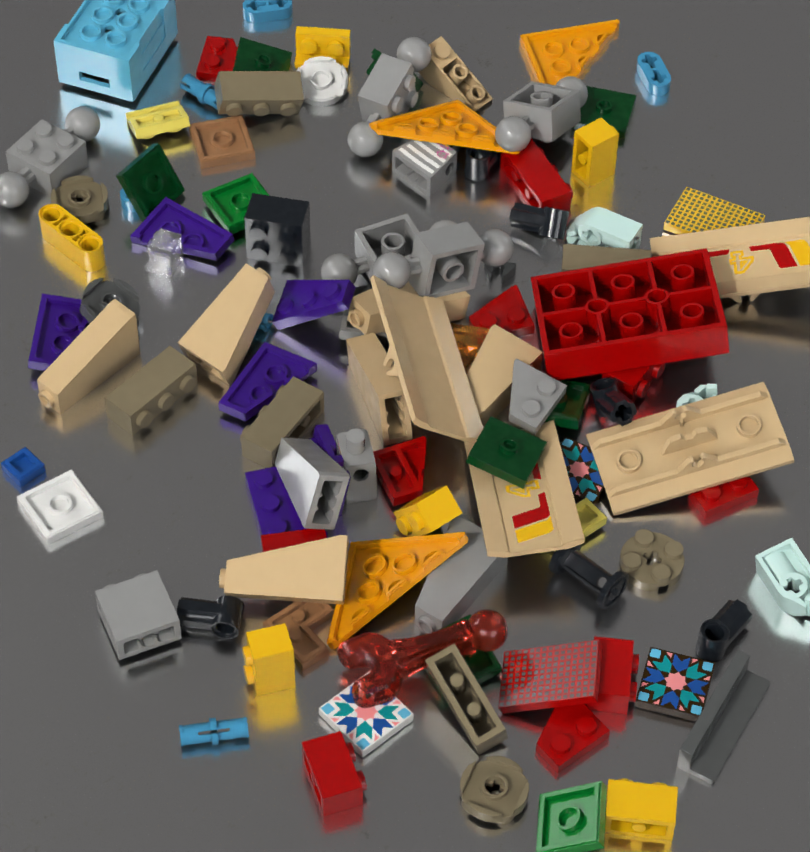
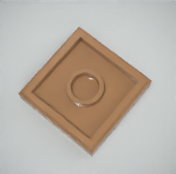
M243 114L190 124L189 133L201 169L255 159V150Z

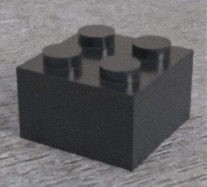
M252 193L244 217L247 258L303 267L311 243L309 201Z

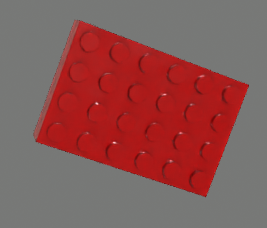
M707 248L531 277L546 373L556 380L729 353L727 323Z

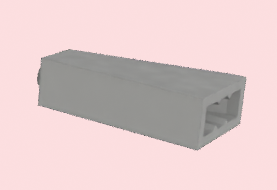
M282 437L274 464L303 527L306 529L334 530L350 479L349 473L311 439Z
M460 515L451 520L446 533L465 532L469 538L468 543L428 574L415 604V625L428 635L459 620L508 563V557H488L482 528Z

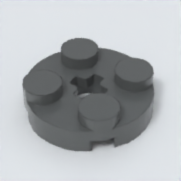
M98 278L86 286L81 298L79 311L89 323L106 307L104 302L109 304L114 299L136 314V319H138L141 310L138 302L139 296L136 290L128 283L113 278L112 282L103 281L104 278Z

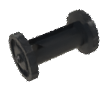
M581 544L569 549L556 550L550 560L549 570L556 575L566 570L599 594L597 605L604 610L610 608L626 589L629 575L622 570L617 571L614 575L610 574L579 551ZM605 577L607 582L601 588L598 581L600 578Z

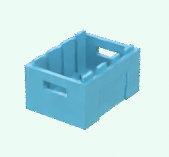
M84 0L70 22L63 26L53 40L59 82L134 102L178 34L175 0ZM82 73L108 79L109 83L83 77Z

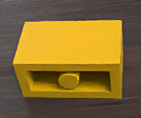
M602 117L575 130L571 172L588 188L615 174L619 133L614 126L609 125Z
M446 485L422 494L393 513L397 518L396 525L400 532L407 537L422 536L435 531L462 514V511Z
M286 623L246 632L247 646L242 647V653L245 662L243 669L247 685H254L257 696L295 688L294 649Z
M626 778L618 780L608 779L605 833L672 841L676 824L678 787L668 786L660 782L652 784L634 782Z

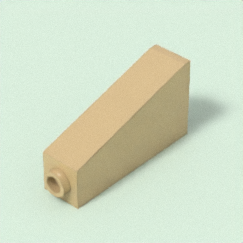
M246 263L178 341L184 356L230 386L274 296L275 291L270 282L271 276L262 268L258 267L255 269Z
M409 281L400 288L401 290L418 295ZM373 288L353 296L347 320L353 327L362 331L364 335L374 332L375 334L386 333ZM466 291L437 297L443 299L450 322L466 317L470 295Z
M112 300L37 379L38 397L41 403L47 408H53L61 415L140 355L136 314L118 300Z
M496 324L490 328L467 373L483 428L490 416L496 418L510 404L512 372L515 359L517 358L539 371L542 369V351Z
M375 332L346 339L350 369L383 446L413 439L411 417L399 377L386 375V372L391 370L394 364L392 363L391 367L383 365L387 352Z
M338 535L229 559L226 562V569H220L219 588H224L226 596L236 598L344 605L349 545L348 535Z

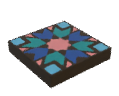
M564 437L560 445L575 502L578 503L587 497L596 506L605 489L591 449L587 445Z
M650 647L635 707L696 722L705 707L715 663Z

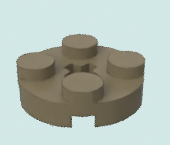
M84 175L72 176L61 181V186L56 191L55 188L52 190L51 204L62 206L84 224L99 222L104 219L105 211L109 205L108 191L102 182H100L101 185L94 182L93 177ZM77 198L83 199L81 202H76Z
M641 529L623 545L620 553V569L622 567V570L629 575L628 582L638 589L658 591L659 587L666 585L669 588L675 585L682 576L685 561L683 546L680 542L673 540L669 536ZM646 558H655L660 563L654 562L652 565H648Z
M488 756L485 761H480L477 764L474 761L469 764L460 780L462 808L482 821L502 825L509 824L515 816L522 812L528 801L529 783L528 779L526 780V777L523 775V769L515 761L502 756ZM494 784L500 785L501 793L490 794L485 788L486 786L492 788Z

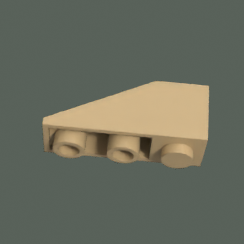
M442 36L429 44L432 52L431 61L419 73L430 86L453 101H461L475 112L493 100L492 96Z

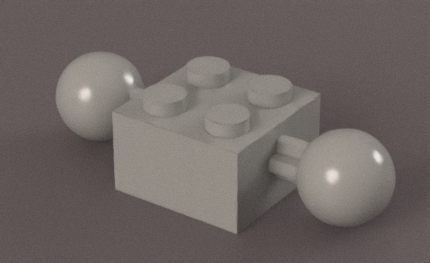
M409 37L403 40L397 48V58L383 53L379 57L357 95L362 122L355 124L348 133V145L354 154L360 157H371L378 153L383 145V135H378L371 129L369 123L407 113L410 107L413 108L415 106L418 92H416V77L413 72L425 69L430 63L432 56L429 44L422 38Z
M574 76L564 77L556 85L531 81L503 101L504 119L499 122L495 130L497 144L508 152H517L523 150L529 144L531 138L539 139L544 143L554 142L558 137L581 122L580 108L586 103L588 98V90L585 83Z
M86 106L76 107L65 118V130L41 119L5 151L9 171L0 174V205L7 208H15L22 205L28 198L29 186L51 197L52 190L55 188L56 191L61 186V181L68 177L78 176L87 168L89 164L86 142L94 139L99 133L101 123L98 114Z
M408 213L354 230L355 255L357 258L352 259L348 255L341 253L329 256L321 266L322 280H350L354 284L358 275L365 272L370 279L373 276L372 268L374 262L380 255L387 252H396L403 255L406 259H410L415 233L419 232ZM440 220L434 223L429 230L457 223L452 220Z
M467 221L415 233L410 259H406L403 255L396 252L384 253L374 262L372 274L385 281L387 285L398 289L405 286L409 281L417 294L422 297H442L474 289L480 262L482 261L486 265L495 267L505 264L513 255L514 244L510 235L501 229L487 230L479 237Z

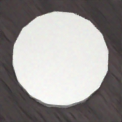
M317 56L309 58L304 62V65L296 70L300 71L304 102L312 106L324 107L333 105L341 100L348 90L349 78L346 68L331 57Z

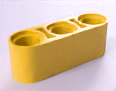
M47 204L39 210L41 234L44 240L85 271L94 272L104 267L105 254L103 240L100 235L58 204Z

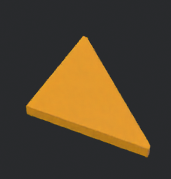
M619 19L520 35V44L535 81L556 85L560 79L567 76L579 78L618 31Z
M459 100L369 123L371 129L378 135L519 154V151L508 152L501 148L495 139L496 127Z
M456 532L351 542L347 558L344 605H335L327 639L330 649L339 647L467 544L469 538L466 533Z

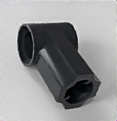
M467 148L464 170L466 177L473 181H482L488 178L490 168L501 157V152Z
M515 202L510 212V226L526 231L539 232L538 235L564 240L570 212Z
M601 378L590 385L598 416L608 417L612 422H617L621 426L632 422L633 416L637 413L636 406L619 390L615 378Z
M221 596L217 601L181 597L177 606V615L180 620V627L210 630L213 635L219 638L234 639L239 634L245 605L243 601L233 596Z
M738 599L735 601L728 600L712 619L702 623L696 644V652L701 659L716 662L723 658L726 648L752 619V613L748 610L745 603Z

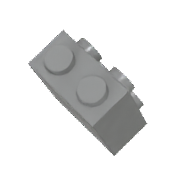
M157 570L147 574H139L132 579L117 584H109L95 591L99 614L119 660L182 639L180 620Z

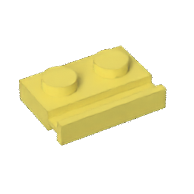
M178 100L125 113L127 124L130 125V129L136 139H151L157 134L165 132L175 133L181 131L182 128L190 127L189 116Z

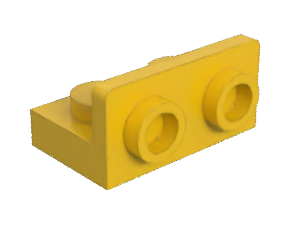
M296 27V57L294 62L296 69L304 65V62L309 58L325 56L335 59L348 72L351 56V30Z

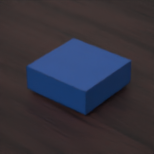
M27 447L1 462L2 470L20 488L46 471L45 464Z

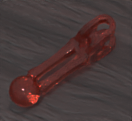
M482 609L475 612L469 620L463 619L444 629L411 638L389 640L380 634L366 632L343 641L338 647L337 655L345 668L350 670L366 667L372 669L369 674L356 680L352 686V697L355 704L361 708H370L392 701L399 693L404 680L427 668L426 659L454 643L462 656L474 654L476 650L484 652L497 650L505 643L508 637V624L499 612L492 609Z

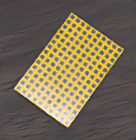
M686 187L665 220L663 230L674 234H684L764 223L766 215Z

